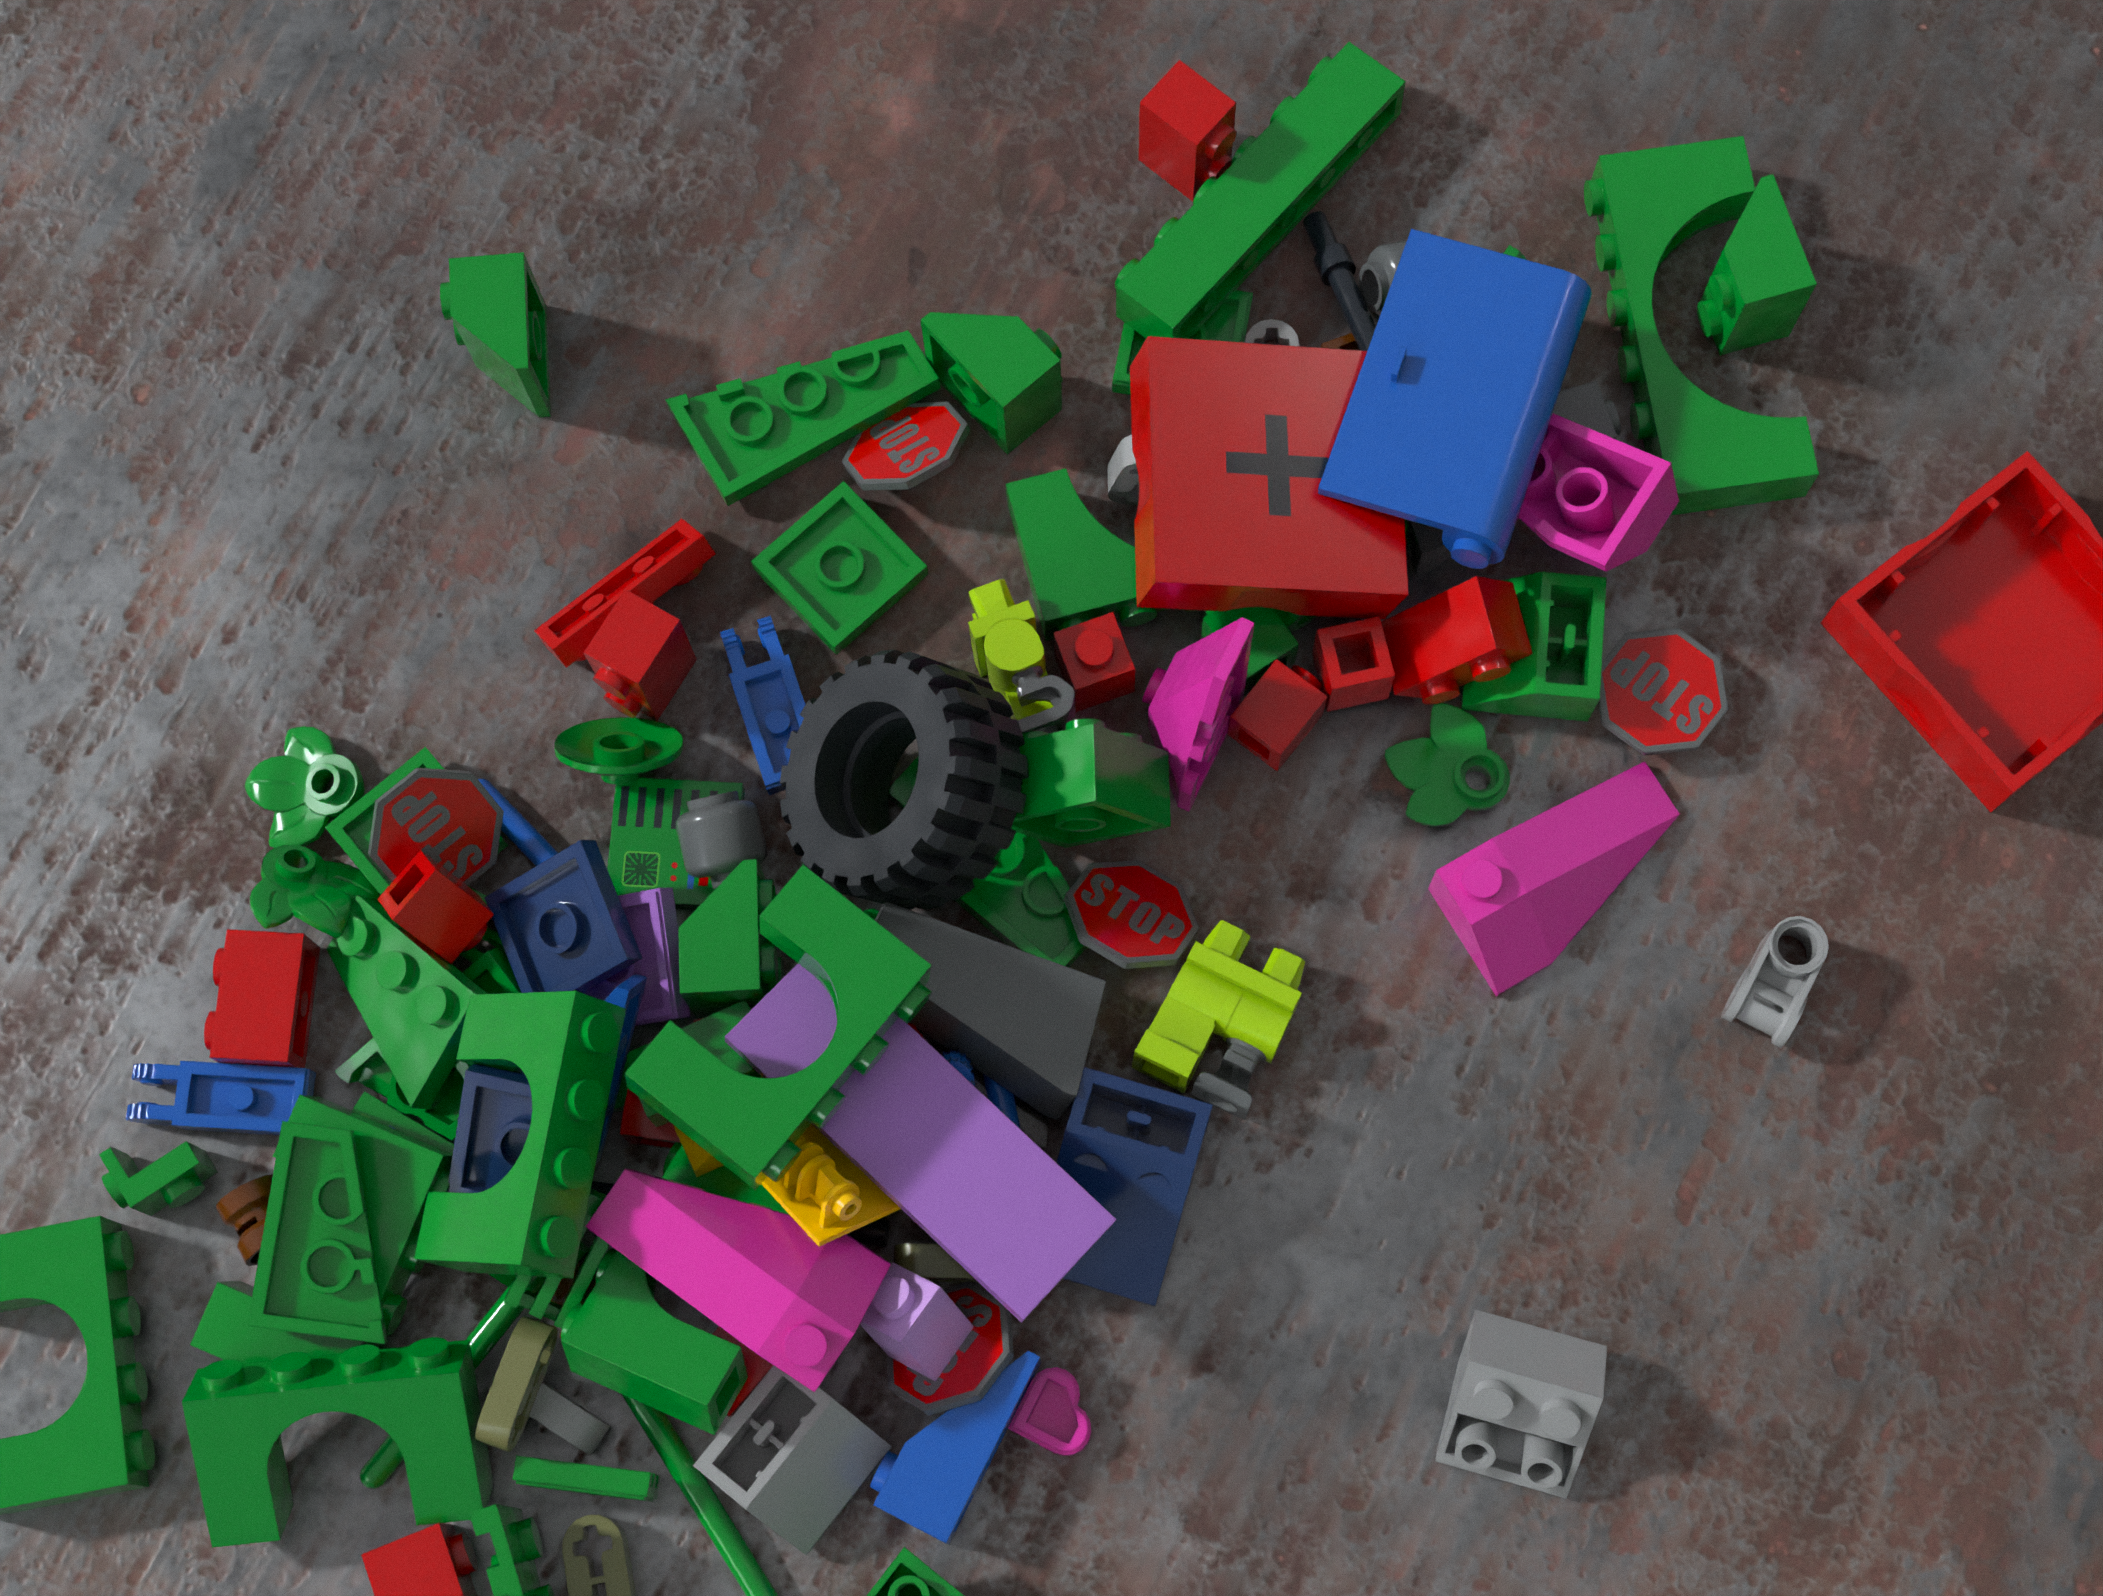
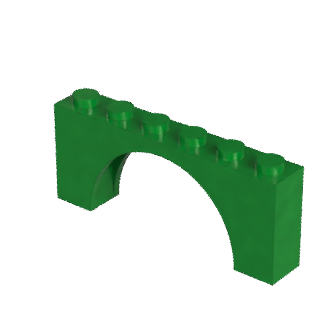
M1744 136L1599 155L1591 180H1586L1584 183L1586 211L1589 217L1597 216L1600 235H1597L1595 240L1597 265L1601 272L1608 271L1612 288L1607 293L1608 318L1612 327H1620L1623 346L1619 347L1618 351L1619 372L1623 383H1631L1635 403H1632L1630 406L1632 434L1635 440L1643 439L1645 452L1672 463L1679 502L1671 515L1805 497L1819 475L1806 416L1788 418L1757 415L1738 410L1709 396L1683 375L1671 360L1661 342L1654 321L1652 288L1655 273L1661 264L1677 247L1697 233L1727 221L1740 219L1755 190Z
M1066 468L1006 483L1007 505L1045 641L1054 639V632L1111 612L1114 613L1117 623L1121 622V625L1124 627H1133L1153 620L1157 617V612L1168 610L1165 608L1137 607L1135 547L1108 531L1087 510L1077 495ZM1405 519V538H1406V539H1407V535H1408L1409 528H1410V525H1409V522H1408L1407 519Z

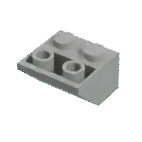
M1475 1309L1458 1361L1435 1461L1567 1499L1604 1399L1607 1346Z
M773 1365L693 1466L745 1510L803 1554L808 1555L892 1446L820 1387L813 1392Z

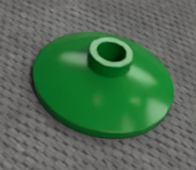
M630 717L604 718L583 722L564 730L555 739L554 748L558 760L569 767L601 775V779L609 784H628L638 780L640 773L660 768L677 759L683 751V738L675 728L658 721Z

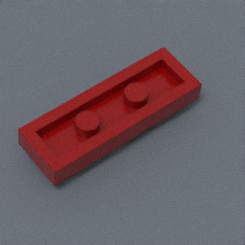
M680 519L540 625L534 632L546 648L566 668L575 661L586 660L584 651L625 589L654 605V601L673 586H680L693 580L703 569V564L716 553L699 531L684 519Z

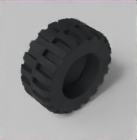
M884 650L873 654L871 657L865 655L845 665L846 674L836 672L819 686L822 694L818 699L812 698L808 700L799 714L804 718L799 730L791 731L786 748L791 749L788 766L782 765L780 784L786 787V798L780 800L782 818L785 823L791 824L792 827L787 832V835L796 855L803 856L801 858L803 865L841 894L884 904L886 901L909 910L915 907L924 910L941 907L948 902V899L957 900L975 887L974 878L982 880L986 878L999 863L995 859L999 850L1009 848L1017 832L1011 829L1016 813L1023 814L1027 797L1021 793L1022 779L1029 778L1028 759L1026 755L1020 754L1019 749L1020 746L1025 744L1019 722L1010 718L1013 715L1010 704L1002 693L994 691L991 683L982 677L910 651L904 653L898 650ZM917 739L919 763L915 785L907 804L891 823L888 810V796L892 775L904 751Z

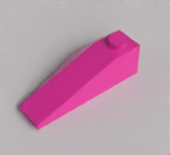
M1552 413L1518 517L1551 548L1607 572L1647 552L1678 504L1679 498L1672 463Z
M1243 617L1176 652L1167 671L1159 667L1156 668L1143 695L1142 702L1150 705L1148 710V728L1155 747L1168 751L1169 785L1179 808L1188 812L1227 736L1230 716L1243 701L1255 624Z
M1644 761L1489 839L1437 869L1428 890L1497 997L1547 968L1556 960L1625 877L1677 819L1680 813Z
M628 1168L624 1169L585 1226L749 1349L813 1392L817 1390L855 1334L891 1266L890 1262L848 1234L819 1247L789 1214L774 1211L770 1207L752 1202L749 1204L712 1194L701 1188Z

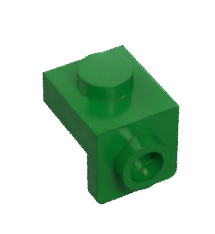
M187 1141L139 1171L128 1154L116 1148L109 1147L99 1154L109 1171L102 1176V1181L113 1200L123 1209L130 1206V1208L149 1216L154 1215L167 1205L169 1208H177L195 1199L205 1189L203 1182L218 1173L207 1152Z

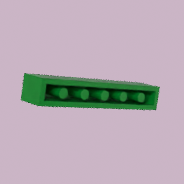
M1348 42L1333 59L1329 56L1324 57L1312 71L1307 86L1296 98L1288 96L1278 105L1270 119V125L1257 138L1249 136L1243 141L1233 156L1231 166L1219 178L1212 176L1204 182L1195 195L1193 206L1180 219L1173 217L1164 224L1155 238L1154 247L1141 260L1134 258L1124 266L1115 281L1116 317L1128 324L1144 338L1155 336L1190 339L1227 300V297L1248 278L1398 118L1401 113L1406 81L1351 42Z

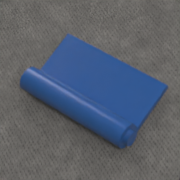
M1411 229L1320 481L1318 494L1443 530V545L1451 552L1452 559L1463 566L1483 569L1488 564L1501 562L1505 557L1592 296L1591 288L1587 282L1576 274L1562 269Z

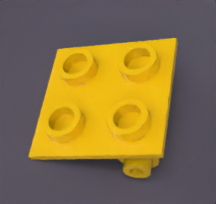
M813 1125L808 1127L795 1142V1145L802 1149V1151L786 1174L776 1183L768 1176L762 1182L763 1187L819 1247L901 1209Z

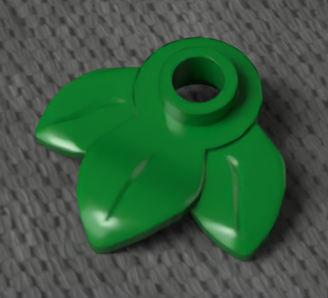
M1434 704L1430 716V738L1403 741L1385 750L1384 757L1394 778L1404 787L1415 791L1408 802L1406 817L1423 825L1444 826L1453 823L1467 809L1483 811L1493 808L1502 801L1509 788V769L1505 761L1497 753L1487 749L1483 725L1473 715L1450 704ZM1471 772H1480L1487 778L1488 786L1482 790L1472 789L1468 786L1465 776Z
M303 726L289 729L285 737V755L270 757L258 763L250 772L244 785L247 795L253 802L266 810L275 812L269 834V846L273 848L282 845L307 846L318 840L331 817L339 816L364 795V779L358 766L351 759L336 753L330 736L314 727ZM334 776L333 786L325 793L329 780Z
M282 845L271 849L264 856L261 865L262 880L251 891L249 902L253 915L265 929L286 923L294 916L334 938H340L347 926L351 905L356 896L370 897L378 901L379 893L364 874L351 865L324 861L316 852L300 845Z

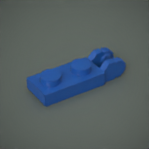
M768 616L757 620L759 624L757 631L763 648L768 651L769 661L747 668L744 660L745 651L740 636L735 633L734 628L722 631L720 634L733 673L729 674L736 699L768 794L772 795L786 790V787L780 784L782 765L788 766L791 749L786 748L791 731H798L804 718L799 714L805 707V702L789 654H783L772 618Z
M180 1061V1065L134 1064L132 1080L148 1086H177L174 1106L158 1105L150 1102L130 1104L127 1106L126 1119L130 1122L169 1125L184 1130L280 1135L282 1121L289 1120L299 1094L313 1096L316 1072L307 1068Z

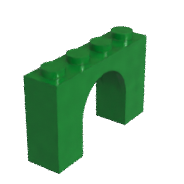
M805 865L801 866L759 915L760 934L810 972L829 993L836 1011L837 1026L832 1040L821 1056L803 1070L785 1077H752L727 1066L670 1020L624 1073L628 1089L754 1190H757L767 1176L776 1183L786 1174L802 1151V1149L795 1145V1142L811 1123L819 1129L827 1124L846 1098L839 1091L855 1070L865 1076L875 1066L889 1046V1043L882 1037L898 1018L908 1024L922 1009L932 994V991L925 986L929 981L932 965Z
M578 991L475 994L469 996L456 1060L472 1065H485L525 1074L532 1095L531 1125L518 1160L508 1174L493 1187L478 1193L428 1192L414 1256L415 1260L469 1273L556 1278L574 1277L626 1008Z
M299 1094L288 1122L354 1131L386 1333L388 1336H391L399 1326L407 1307V1299L402 1297L409 1277L412 1272L418 1273L426 1263L415 1260L414 1256L428 1192L448 1191L453 1153L321 1097ZM278 1145L272 1157L276 1158ZM242 1281L217 1282L190 1343L191 1346L223 1360L235 1359L241 1361L242 1364L273 1361L275 1358L291 1352H305L310 1356L339 1354L358 1345H374L378 1348L381 1345L379 1343L247 1326L254 1286Z
M676 1142L670 1149L664 1163L662 1178L701 1188L706 1192L750 1204L752 1202L772 1208L774 1211L788 1214L762 1184L757 1190H754L724 1165L696 1177L682 1144ZM611 1248L605 1254L598 1267L595 1287L584 1304L578 1303L571 1309L562 1327L561 1343L571 1372L715 1435L748 1378L742 1348L668 1314L654 1299L658 1280L615 1248Z
M95 1216L0 1234V1313L40 1305H56L75 1321L83 1335L87 1350L85 1380L78 1397L67 1412L43 1429L0 1439V1515L149 1487L147 1470L154 1467L155 1449L149 1430L143 1429L140 1405L141 1402H145L147 1399L148 1383L143 1365L140 1362H136L133 1336L140 1333L141 1317L136 1299L133 1296H129L126 1270H130L133 1267L134 1251L128 1232L126 1230L122 1231L120 1223L105 1217Z
M431 1337L416 1341L410 1346L379 1349L374 1345H358L339 1354L310 1356L305 1352H291L281 1355L273 1361L245 1364L235 1359L220 1360L204 1368L197 1369L182 1400L212 1548L281 1540L294 1506L281 1433L296 1421L322 1412H345L361 1416L380 1426L392 1437L404 1458L417 1526L471 1520L469 1512L488 1507L494 1480L488 1446L477 1441L475 1438L481 1406L469 1340L448 1342L443 1338Z

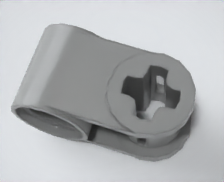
M1802 916L1788 917L1774 926L1760 941L1748 967L1743 971L1733 988L1721 1018L1728 1022H1732L1737 1018L1770 1035L1771 1044L1782 1048L1791 1036L1805 1009L1808 1000L1807 995L1827 957L1829 945L1827 935L1822 927L1812 919ZM1780 937H1794L1803 944L1807 955L1804 965L1790 964L1782 958L1778 949Z

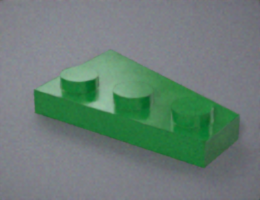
M357 895L351 905L350 917L340 938L333 937L326 950L410 1107L429 1110L457 1061L456 1058L469 996L487 993L453 964H450L394 922L376 899Z
M282 1121L247 1326L379 1344L388 1343L353 1130Z

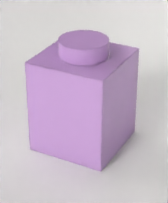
M895 1263L891 1264L860 1322L864 1330L889 1357L933 1381L937 1380L974 1327L940 1286Z

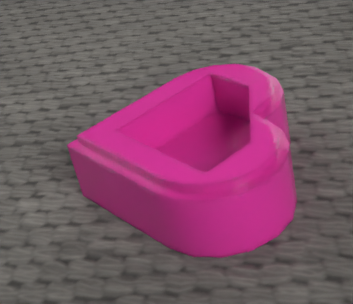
M1058 1367L1046 1368L1037 1373L1031 1381L1008 1430L1057 1455L1071 1456L1082 1451L1090 1440L1091 1423L1086 1412L1078 1406L1080 1391L1075 1377L1067 1370Z

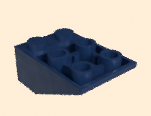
M1084 1067L1078 1093L1065 1129L1057 1164L1117 1220L1064 1276V1280L1150 1306H1156L1210 1120L1212 1104Z

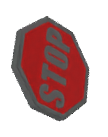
M949 402L913 403L856 435L842 463L863 491L911 489L953 465L970 432L968 423Z
M1679 628L1625 633L1602 662L1600 700L1598 702L1601 724L1643 756L1697 750L1729 709L1720 658Z
M416 768L375 800L368 854L386 876L393 881L418 851L422 850L468 886L496 864L504 811L471 771Z
M1139 860L1089 863L1064 897V902L1079 942L1124 969L1176 965L1199 930V925L1183 886Z
M970 1281L943 1289L974 1327L936 1381L927 1378L886 1354L888 1389L928 1416L981 1401L1014 1357L1010 1312L992 1294Z

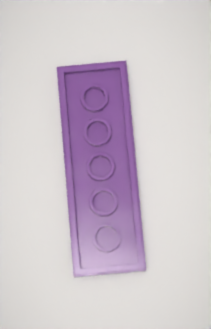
M797 964L725 1036V1042L763 1078H779L794 1074L811 1065L828 1047L837 1026L834 1004L820 981L800 964ZM898 1018L882 1037L889 1043V1046L875 1066L865 1076L857 1070L852 1073L839 1089L846 1096L844 1102L824 1127L819 1129L813 1123L811 1124L1022 1323L1117 1219L910 1025Z

